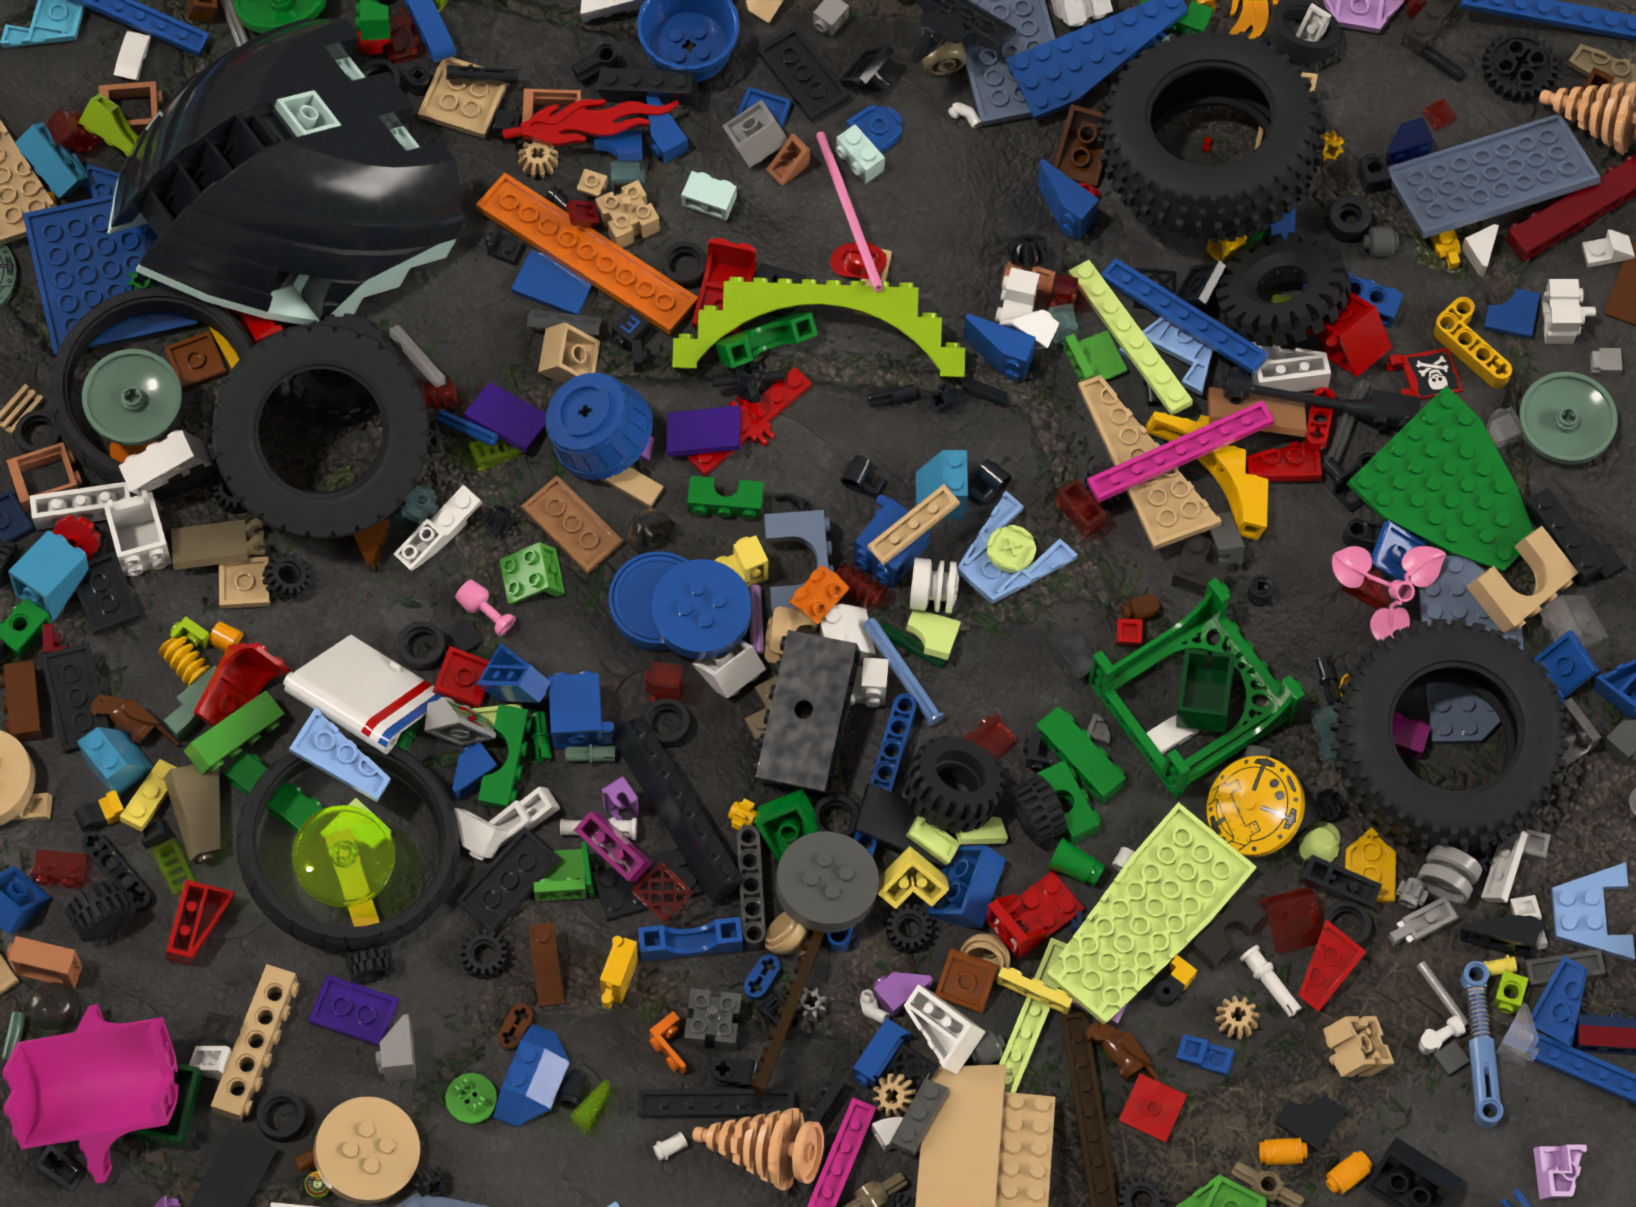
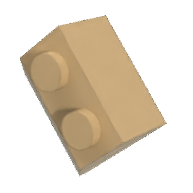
M566 322L546 328L538 372L556 382L563 383L581 374L595 373L600 341Z

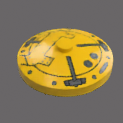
M1250 756L1229 765L1216 778L1207 800V819L1210 829L1240 854L1249 857L1265 856L1285 846L1298 831L1305 811L1304 791L1298 777L1283 763L1266 756Z

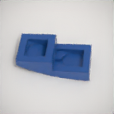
M1183 1034L1176 1058L1194 1067L1228 1077L1235 1051L1209 1044V1041L1206 1039Z

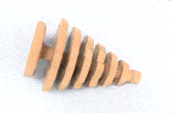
M1632 81L1630 84L1619 82L1615 86H1612V84H1602L1598 92L1597 85L1586 87L1584 92L1581 86L1574 87L1569 96L1568 88H1559L1557 93H1552V91L1548 90L1541 92L1539 97L1541 104L1553 105V111L1560 115L1561 113L1563 114L1565 109V118L1573 123L1577 119L1578 127L1583 130L1589 128L1590 135L1595 138H1600L1601 136L1603 143L1609 147L1614 144V149L1622 155L1630 148L1632 138L1634 139L1635 137L1636 139V81Z
M798 1108L787 1109L784 1112L775 1111L769 1115L760 1114L754 1118L750 1116L744 1117L738 1122L735 1119L729 1120L724 1125L721 1122L711 1124L709 1129L696 1127L692 1133L695 1142H706L709 1150L715 1153L716 1151L719 1152L724 1158L731 1159L732 1162L743 1168L746 1167V1170L757 1176L760 1175V1179L772 1183L774 1187L784 1191L786 1189L789 1190L793 1186L794 1178L800 1183L810 1184L815 1179L822 1162L824 1150L822 1126L819 1122L807 1121L805 1123L803 1114L799 1112Z

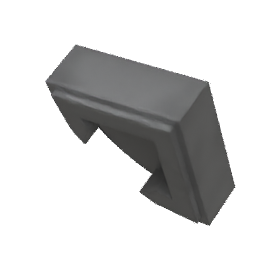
M1094 713L1087 732L1091 736L1092 741L1109 746L1110 732L1102 717Z

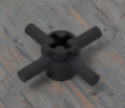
M748 362L737 366L734 376L711 378L712 387L735 385L736 395L739 398L758 403L761 400L760 386L762 382L784 380L785 375L783 370L760 372L759 365Z

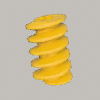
M186 636L179 639L173 637L163 643L158 652L160 656L164 657L165 662L170 664L171 669L176 671L177 676L182 678L183 683L189 687L212 667L210 665L203 667L206 662L205 658L196 660L200 653L199 651L191 652L194 648L193 644L185 645L188 641Z

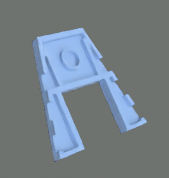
M1007 491L1004 492L1000 502L992 511L988 521L982 527L976 540L957 567L958 574L991 604L1077 559L1078 555L1059 539L1027 569L1008 573L996 568L987 556L986 547L989 537L997 528L1006 527L1024 509V506Z

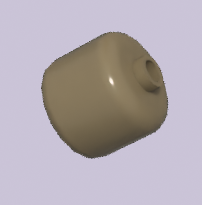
M947 41L922 59L924 69L929 74L944 76L961 69L967 61V54L963 41L960 43Z

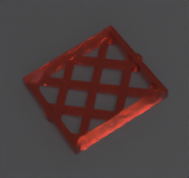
M662 862L650 873L646 874L631 890L663 922L676 910H679L680 906L693 895V891ZM657 870H661V878H651ZM664 871L672 878H664ZM648 882V890H639L643 883ZM651 882H661V890H651ZM664 882H673V890H664ZM677 883H678L684 890H677ZM640 894H648V901ZM651 894H661V902H651ZM664 894H673V902H664ZM677 894H686L680 902H677ZM653 906H661V914ZM664 906H673V909L668 914H664Z

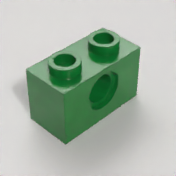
M25 598L21 603L19 602L13 607L11 615L6 621L0 622V639L5 642L9 653L21 660L43 635V624H52L51 618L47 612ZM21 624L27 625L26 628L21 631L15 630L17 626Z

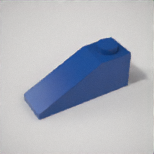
M646 95V104L663 106L658 97ZM669 113L659 116L648 115L651 138L650 149L656 158L659 157L665 164L688 151V139Z

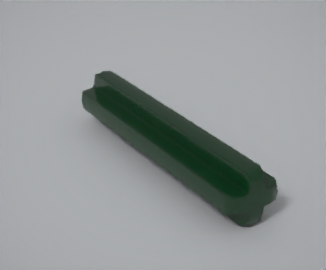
M887 622L881 625L882 630L891 642L938 668L944 665L945 659L924 654L922 641Z

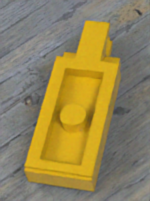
M1455 230L1431 236L1430 240L1436 256H1439L1440 259L1445 258L1449 270L1459 268L1460 259L1458 254H1461V246Z

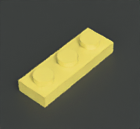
M159 759L120 815V821L142 832L168 795L164 776L170 769L177 767Z
M1001 968L997 984L1061 1013L1068 1014L1073 999L1069 997L1067 992L1060 989L1052 990L1046 987V984L1036 978L1030 980L1022 976V973L1014 968Z

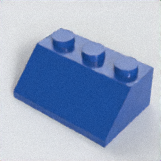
M987 845L959 846L951 862L942 870V873L947 876L949 890L932 907L929 906L927 914L964 928H982L986 919L988 905L994 896L1006 859Z

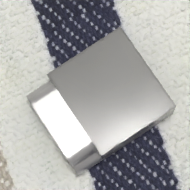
M1599 348L1598 351H1591V374L1621 375V348Z

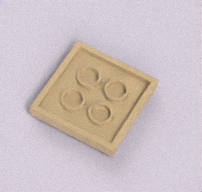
M453 57L440 61L418 112V118L485 139L509 83L481 81L468 83V81L446 80L447 65L468 66L472 63Z

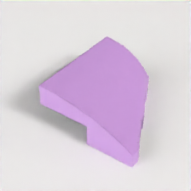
M1587 1145L1539 1146L1533 1148L1539 1200L1572 1197L1576 1188L1575 1180L1581 1171L1579 1162L1582 1154L1587 1151Z

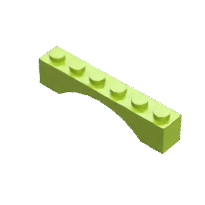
M100 93L90 99L78 122L88 132L102 137L108 145L124 151L127 157L138 138V135L131 129L124 118L120 106Z

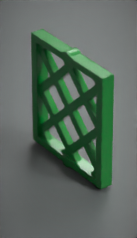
M582 841L586 884L590 898H594L595 891L590 854L586 841Z

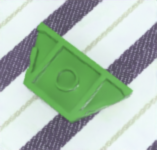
M1218 1175L1209 1181L1206 1186L1194 1192L1188 1199L1176 1205V1207H1266V1198Z

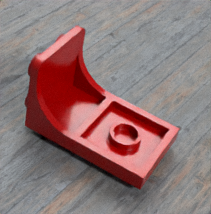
M723 238L709 239L707 263L692 320V327L698 328L699 310H704V305L718 306V310H723L724 281H729V277H743L744 282H753L756 272V248L747 243L736 244L728 242ZM740 325L727 335H734L739 333L742 325Z
M254 642L253 644L240 643L228 645L193 714L214 727L257 697L262 688L271 679L279 675H288L290 668L285 665L283 659L266 652L267 648L262 644Z

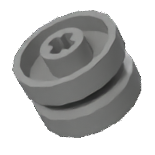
M1448 845L1432 846L1426 857L1427 864L1421 867L1416 879L1426 885L1424 890L1428 891L1431 895L1439 899L1446 896L1449 903L1465 904L1473 891L1472 885L1478 881L1481 875V865L1470 855Z

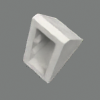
M1496 224L1466 237L1462 246L1463 252L1481 277L1485 275L1499 225Z
M196 1046L189 1065L200 1067L203 1076L221 1081L232 1051L227 1046Z

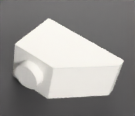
M1039 310L1001 320L999 324L1035 336L1034 350L1049 347L1059 322L1052 318L1051 313Z
M454 808L460 840L463 847L471 850L469 855L479 860H483L484 857L494 859L506 831L465 809Z

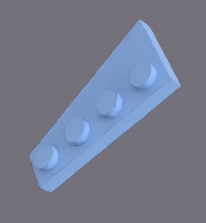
M316 707L289 748V752L376 802H378L391 780L368 756H365L357 749V746L351 740H348L332 722H329Z

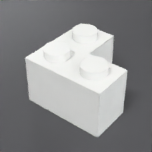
M1011 267L1009 276H1004L1000 300L1004 301L1003 308L998 307L995 321L1000 323L1001 320L1033 312L1040 274Z
M863 658V667L858 666L850 705L855 703H862L868 707L885 705L889 659Z

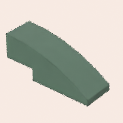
M215 665L176 697L180 707L164 719L166 729L179 743L201 720L193 712L217 668Z

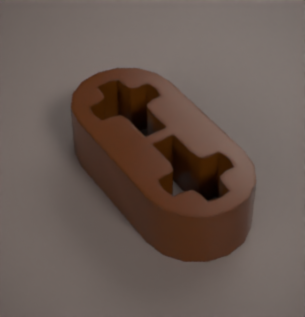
M517 1004L510 1010L498 1033V1042L503 1050L508 1052L516 1050L521 1039L531 1026L533 1013L528 1005ZM522 1011H525L527 1020L522 1019L519 1025H516L517 1016L515 1014H521ZM512 1030H515L514 1039L516 1041H510L509 1044H506L504 1035L509 1036Z

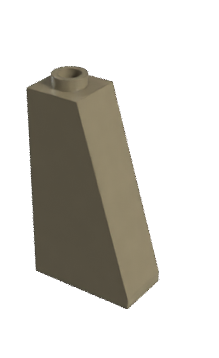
M194 764L170 769L164 776V781L189 861L199 860V863L211 861L221 849L219 769L213 773L209 770L203 775Z

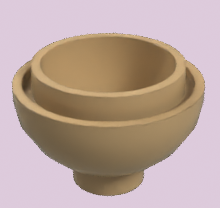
M783 912L768 927L765 935V947L774 954L786 955L795 953L797 956H801L805 953L802 949L806 937L809 935V929L803 927L800 923H796L786 912Z
M994 934L974 935L963 944L960 950L999 965L994 980L998 979L1002 967L1009 968V950L1005 943Z

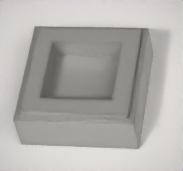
M1526 829L1525 832L1528 836L1522 855L1545 861L1551 835Z

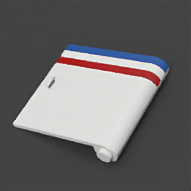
M349 635L294 673L290 672L283 682L285 692L312 709L316 707L322 712L323 716L384 754H388L401 732L426 715L429 702L437 701L443 697L432 692L433 685L352 635Z

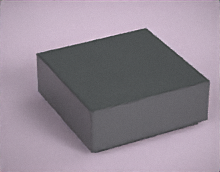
M1455 1040L1433 1054L1434 1059L1448 1077L1470 1062Z

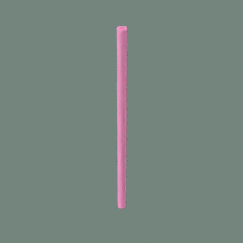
M818 132L816 134L818 143L874 291L879 292L883 289V285L825 132Z

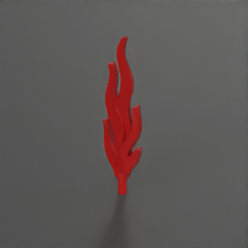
M586 99L574 102L553 115L559 110V106L555 104L537 112L529 120L521 123V127L503 129L502 133L504 139L522 136L523 139L533 140L549 146L585 143L586 137L583 135L562 133L575 132L598 137L617 135L637 126H649V120L639 117L617 123L614 122L615 120L629 115H663L675 109L679 102L674 101L667 105L654 106L628 101L608 109L587 110L588 108L604 107L606 100Z

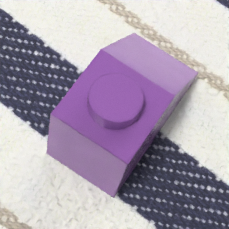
M893 972L888 977L886 975L880 977L874 983L873 992L877 1001L894 1018L905 1009L904 1004L917 985L930 989L933 979L930 975Z

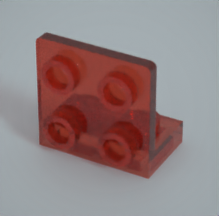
M1309 887L1259 899L1261 909L1268 914L1274 947L1278 954L1318 943L1323 928L1316 893Z

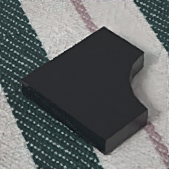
M1326 1095L1309 1105L1297 1104L1289 1100L1274 1123L1295 1138H1301L1302 1143H1306L1308 1147L1317 1152L1346 1109Z

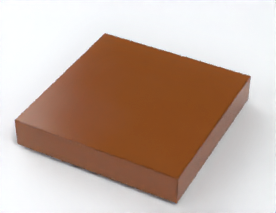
M210 330L164 347L171 367L179 378L182 391L227 375Z
M951 948L935 994L941 999L983 1013L999 965Z

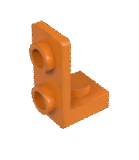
M672 1011L649 1030L651 1038L649 1042L657 1052L662 1051L667 1057L665 1061L674 1072L678 1070L683 1075L687 1072L686 1064L664 1040V1038H672L679 1031L680 1018Z

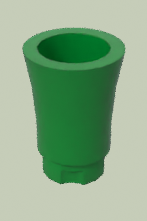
M1062 837L1046 869L1060 872L1094 887L1105 864L1096 861L1095 857L1083 852Z

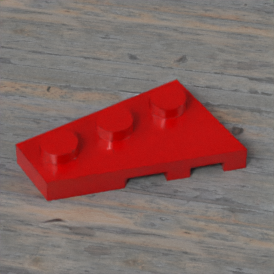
M1318 435L1314 436V440L1318 441ZM1295 441L1281 449L1272 448L1249 455L1246 459L1247 474L1266 478L1268 482L1321 481L1322 479L1320 450L1314 451L1309 449L1305 441L1300 443Z
M1326 920L1298 996L1319 1012L1367 951Z

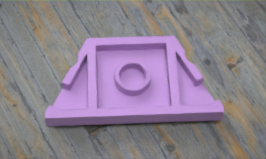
M1323 0L1326 9L1336 18L1339 27L1378 34L1406 1Z

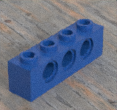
M1348 272L1351 290L1357 292V296L1376 306L1383 326L1391 328L1404 294L1395 288L1378 285L1373 280L1361 279ZM1306 283L1303 284L1302 291L1305 289ZM1370 299H1377L1380 303H1374Z

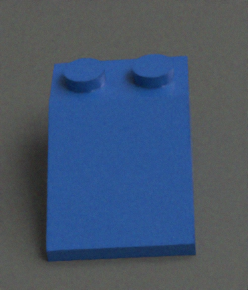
M1042 159L1039 164L1037 185L1062 232L1066 236L1073 237L1079 241L1096 222L1099 199L1049 162Z
M967 313L964 339L1001 375H1004L1011 381L1019 380L1024 382L1033 360L1036 337Z

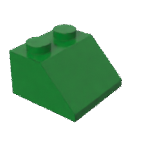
M803 789L760 805L757 808L754 823L778 862L785 850L794 841L810 833L820 832L814 807Z

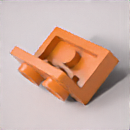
M820 565L818 569L811 573L810 578L805 584L795 591L789 603L796 610L806 614L815 624H819L849 590V587L835 572Z

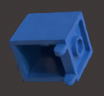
M879 495L876 502L882 509L876 510L875 518L855 541L854 561L861 570H868L874 574L881 584H888L894 588L913 565L914 559L918 558L929 545L930 529L883 566L867 548V545L906 515L909 510L893 499Z
M582 671L579 674L569 675L568 673L560 672L554 674V676H548V680L551 681L549 685L553 750H564L566 747H589V744H592V746L614 744L612 740L613 734H602L613 732L614 724L610 721L602 722L599 673Z

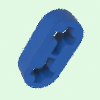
M766 954L757 961L744 983V993L749 1000L759 1001L769 991L780 972V962L777 957ZM772 962L774 971L768 970L765 976L762 975L764 972L763 964L768 965ZM760 979L761 992L755 991V993H751L750 985L755 986Z

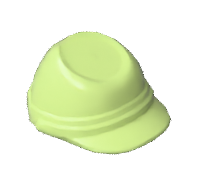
M1317 821L1310 825L1298 839L1300 856L1306 861L1313 854L1332 862L1335 857H1338L1340 834L1338 829L1325 821Z

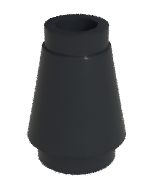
M578 1069L572 1070L558 1095L560 1098L559 1104L562 1107L577 1110L579 1105L583 1104L587 1076L585 1072Z

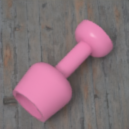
M472 579L468 580L456 593V600L469 613L481 610L496 623L494 627L498 636L504 635L514 624L516 617L512 614L502 616L487 603L489 597L488 590Z

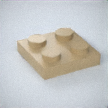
M268 556L248 557V561L219 564L220 609L270 606V591L268 592L265 589L268 584L263 585L262 582L265 578L262 577V572L269 562Z

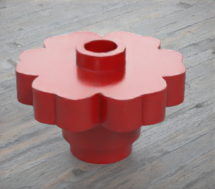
M72 515L60 518L52 531L55 535H62L72 547L81 548L87 555V561L93 559L96 551L101 546V536L95 531L94 524L82 516L77 519Z

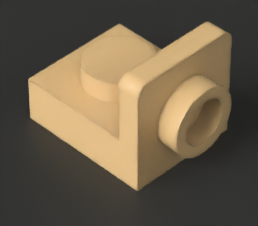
M584 169L577 186V191L597 198L605 195L608 190L607 176Z

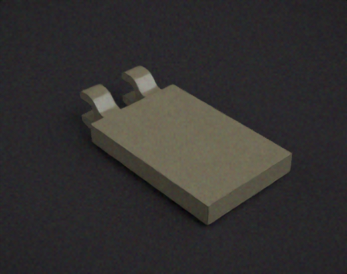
M254 518L248 524L245 523L244 519L171 529L174 570L248 561V555L265 554L264 529L261 528V520Z

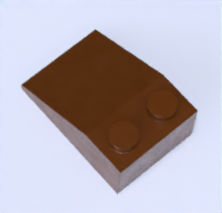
M1071 104L1053 166L1071 179L1097 186L1105 166L1100 161V154L1104 152V149H1098L1097 138L1101 137V133L1098 132V123L1101 121L1102 113Z

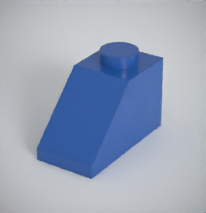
M480 742L476 745L471 744L465 747L461 755H459L452 788L456 801L479 787L483 776L498 771L497 764Z

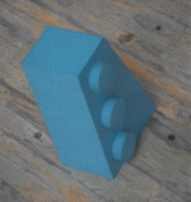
M52 119L32 125L15 144L19 148L21 155L34 166L35 172L49 185L50 191L59 198H63L73 194L89 176L77 154H71L68 149V138L66 136L62 137L57 129L59 122L57 119Z

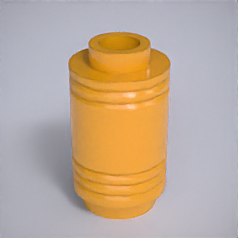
M1301 1138L1264 1139V1142H1259L1260 1163H1265L1266 1166L1302 1164L1303 1158H1307V1144L1302 1143Z
M1362 1151L1353 1152L1326 1174L1327 1180L1325 1183L1334 1194L1338 1192L1343 1195L1362 1178L1367 1176L1371 1172L1370 1169L1373 1165Z

